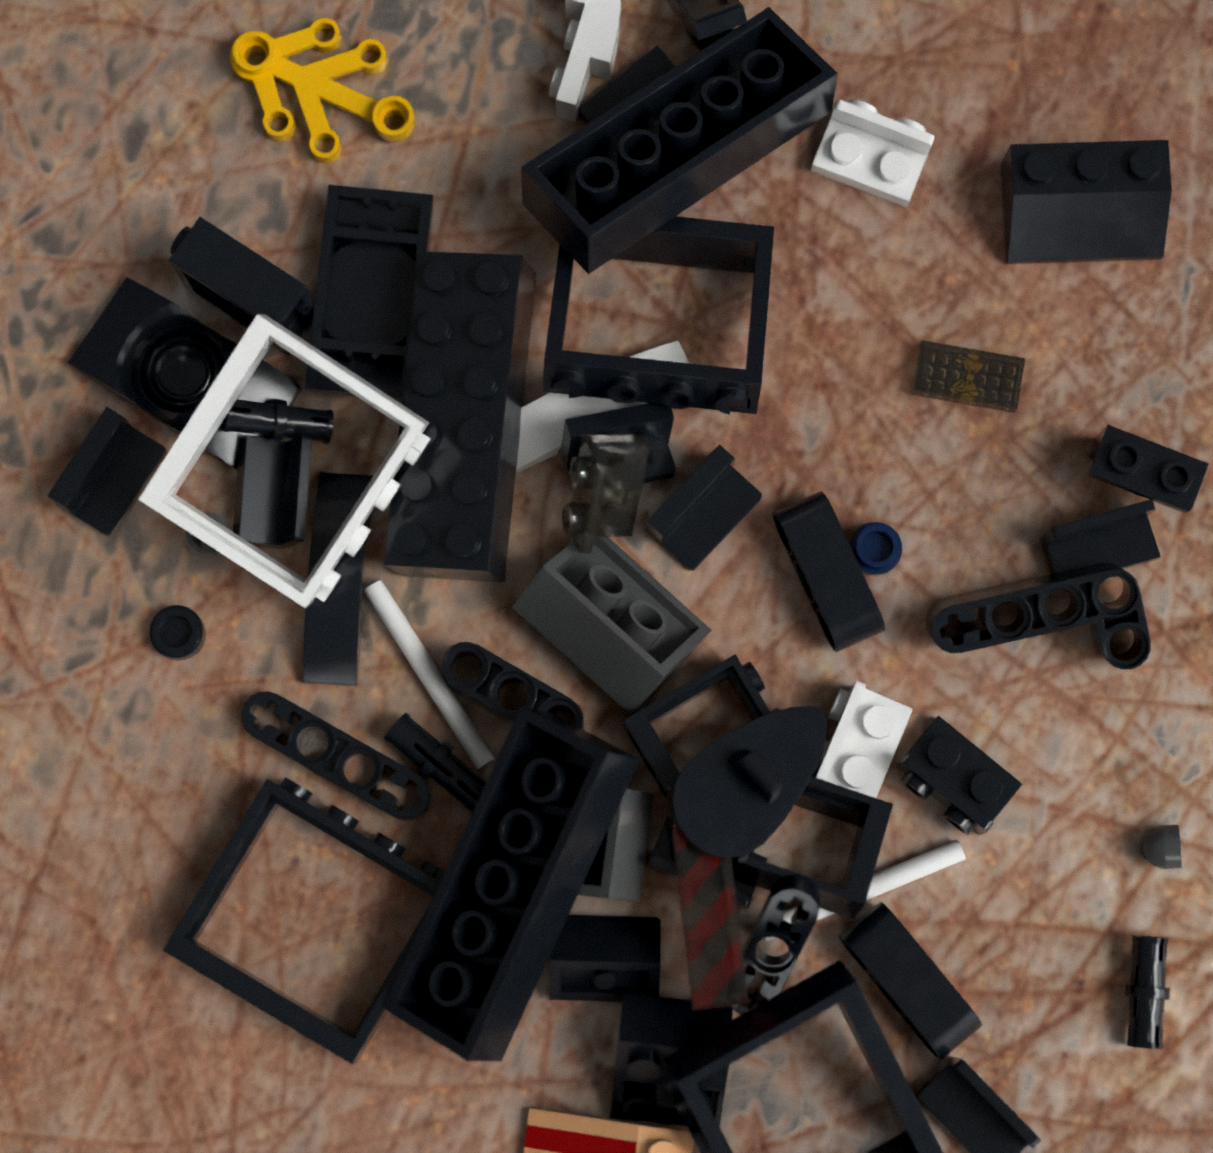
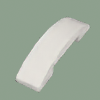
M679 341L664 344L630 356L632 358L689 363ZM548 393L521 407L516 473L558 454V450L561 449L565 419L647 403L633 402L624 404L611 399L587 396L569 398L568 394Z

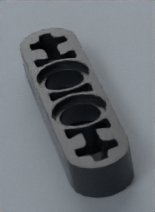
M269 691L259 692L252 695L245 702L241 712L242 723L246 731L257 740L396 819L414 821L422 817L429 809L431 790L427 782L412 770L278 694ZM271 703L277 704L275 714L289 724H292L295 714L302 717L291 729L286 746L278 743L285 736V733L278 728L267 725L263 731L257 729L259 719L254 716V712L258 706L267 709ZM310 728L321 729L328 737V748L318 758H307L299 750L298 741L300 736ZM363 754L369 756L375 764L373 778L363 785L350 783L345 776L347 761L355 755ZM386 767L396 771L388 778L394 784L402 788H406L410 781L417 784L415 793L421 798L417 807L407 805L403 811L396 809L398 799L385 789H382L380 799L371 796V793L382 783Z

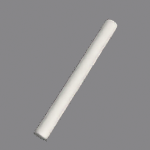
M379 580L367 587L364 593L477 771L492 763L495 757L383 581Z
M952 841L874 873L866 900L966 860L959 841ZM797 906L785 910L783 920L791 924V918ZM819 908L816 921L835 913ZM766 937L764 939L767 942L777 937Z

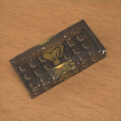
M921 340L911 395L1015 413L1018 408L1025 358Z

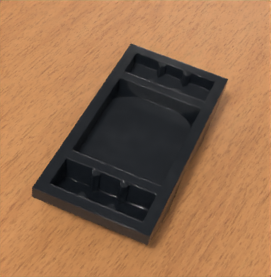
M329 185L310 344L394 400H402L419 252H430L434 197L431 194ZM307 364L305 391L355 396Z
M126 277L70 358L68 364L180 435L238 344L212 330L174 302ZM262 359L237 399L270 404L274 402V399L286 400L287 406H292L302 388ZM221 423L204 451L237 471L240 438L246 435L269 438V436L235 431L224 432Z

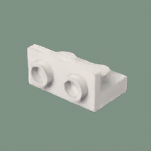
M838 99L813 161L811 171L907 208L935 136L927 133L925 127L916 121L906 118H899L896 121L877 114L876 108L860 100H849L846 102Z
M856 680L849 692L840 688L833 702L828 718L836 721L829 741L825 740V745L813 777L876 798L913 709L866 689L867 684Z

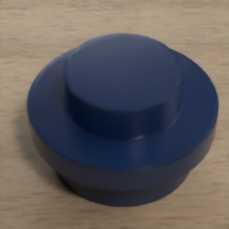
M870 522L862 525L854 532L849 542L862 572L868 575L878 576L890 572L898 564L902 555V542L899 535L892 527L880 522Z

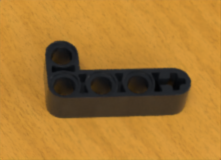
M1099 563L944 598L936 602L929 609L926 616V628L930 637L938 647L949 653L968 652L1090 624L1092 639L1097 652L1116 668L1129 670L1140 666L1148 658L1151 650V640L1137 580L1129 572L1113 563ZM1110 577H1120L1123 583L1121 595L1115 601L1101 602L1099 598L1100 585ZM1057 589L1068 590L1070 593L1068 608L1060 614L1047 613L1045 602L1048 595ZM1004 601L1015 602L1018 606L1016 619L1007 626L993 624L992 613L994 608ZM976 607H978V616L985 628L984 631L980 632L974 622L957 626L958 635L954 637H949L944 629H939L948 624L947 616L955 614L961 622L976 620L977 617L972 611ZM1122 629L1132 630L1134 641L1131 648L1122 654L1111 653L1110 640L1112 636Z

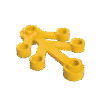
M319 18L308 28L275 39L262 31H249L240 35L231 46L229 53L230 63L234 72L241 79L254 82L265 114L263 116V127L271 140L285 142L294 135L296 129L291 112L282 107L274 78L294 86L311 134L309 147L312 156L320 163L328 164L336 161L342 151L339 136L330 129L320 99L373 123L377 134L386 141L399 142L408 138L415 127L414 111L411 104L403 97L391 95L377 101L333 81V79L360 70L369 75L382 72L387 65V54L384 45L380 41L366 39L355 49L301 66L286 58L311 48H315L318 52L325 54L332 53L339 48L342 37L339 26L334 20ZM321 30H332L335 33L334 37L328 42L317 40L316 36ZM370 50L381 54L379 60L375 63L364 62L362 60L363 55ZM254 52H261L265 55L264 61L259 65H251L247 62L248 57ZM392 116H399L404 120V124L399 129H389L385 125L387 119ZM276 118H285L288 120V125L282 131H274L270 128L271 122ZM323 139H330L335 143L334 148L327 153L319 152L316 149L318 142Z

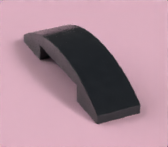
M320 472L313 519L308 576L373 478V475ZM371 513L363 524L369 529L371 522ZM367 538L354 557L345 552L334 568V571L342 576L326 601L322 602L315 598L306 608L303 658L304 683L358 686L362 636L360 621Z

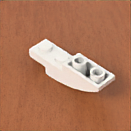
M565 0V17L571 19L564 41V50L570 51L565 68L556 67L550 86L549 97L556 99V117L572 122L577 121L578 108L582 105L590 75L610 81L618 48L621 0Z

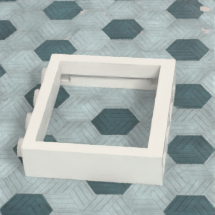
M257 314L138 500L302 607L307 608L315 598L325 602L342 575L334 571V568L345 552L352 557L356 555L371 532V529L363 525L374 507L384 511L398 491L401 484L393 478L403 462L406 461L413 466L426 448L430 438L424 435L423 432L429 422L267 315ZM273 342L404 427L399 438L307 579H304L176 495Z

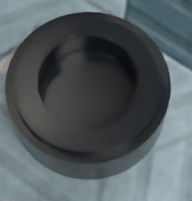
M181 605L166 607L158 612L151 622V642L154 648L168 659L177 661L189 659L196 655L204 645L206 638L205 625L202 619L188 607Z

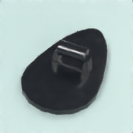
M802 706L768 713L713 742L687 762L674 780L670 799L674 822L684 839L703 854L722 859L745 856L763 845L786 819L818 766L825 745L828 724L824 712L818 707Z

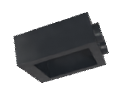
M202 217L198 218L192 228L187 226L176 236L170 249L172 256L169 261L188 291L246 329L249 328L257 314H264L300 338L303 337L312 324L314 302L305 284ZM273 342L272 346L288 356L291 354Z
M736 654L623 720L625 731L670 806L669 793L672 792L674 780L680 772L651 724L727 679L752 720L779 710L777 707L771 711L768 709L759 692L765 689L761 677L750 661L742 665Z
M811 777L795 805L858 826L841 887L752 858L754 850L745 856L732 858L735 861L730 878L771 891L774 884L782 877L788 875L804 876L813 881L820 891L821 901L819 908L855 919L867 899L893 804ZM798 897L793 898L795 900L803 902V900Z

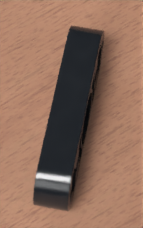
M788 875L779 879L772 887L739 955V968L728 982L726 991L727 1001L733 1005V1010L742 1015L781 992L818 918L821 895L816 884L810 879L800 875ZM794 897H798L803 900V905L796 907L790 924L783 920L786 903H790ZM766 937H777L787 944L789 950L781 956H770L761 951L758 942ZM758 970L764 973L761 988L757 989L753 995L744 992V988H748L751 985L755 972ZM743 995L744 1003H736Z

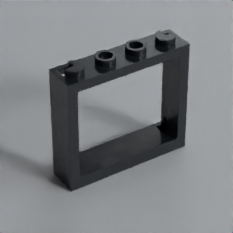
M675 216L613 258L753 273L745 369L563 350L575 260L559 244L544 357L543 392L568 394L569 398L580 396L606 398L624 404L633 402L658 403L673 409H685L688 407L711 409L729 415L730 412L757 414L762 385L774 227Z
M285 777L280 786L266 779L163 951L347 1062L355 1064L359 1061L387 1013V1010L384 1009L385 1003L430 905L353 1034L197 940L279 805L433 897L437 892L445 871L427 860H424L420 868L415 867L401 858L406 849L405 847L379 832L371 841L354 830L359 820L332 804L327 813L322 812L308 803L313 793Z
M841 960L836 961L663 1058L673 1077L665 1082L664 1085L679 1113L681 1114L690 1108L697 1123L688 1127V1130L700 1152L733 1153L696 1083L838 1004L902 1131V1134L869 1153H943L857 980Z

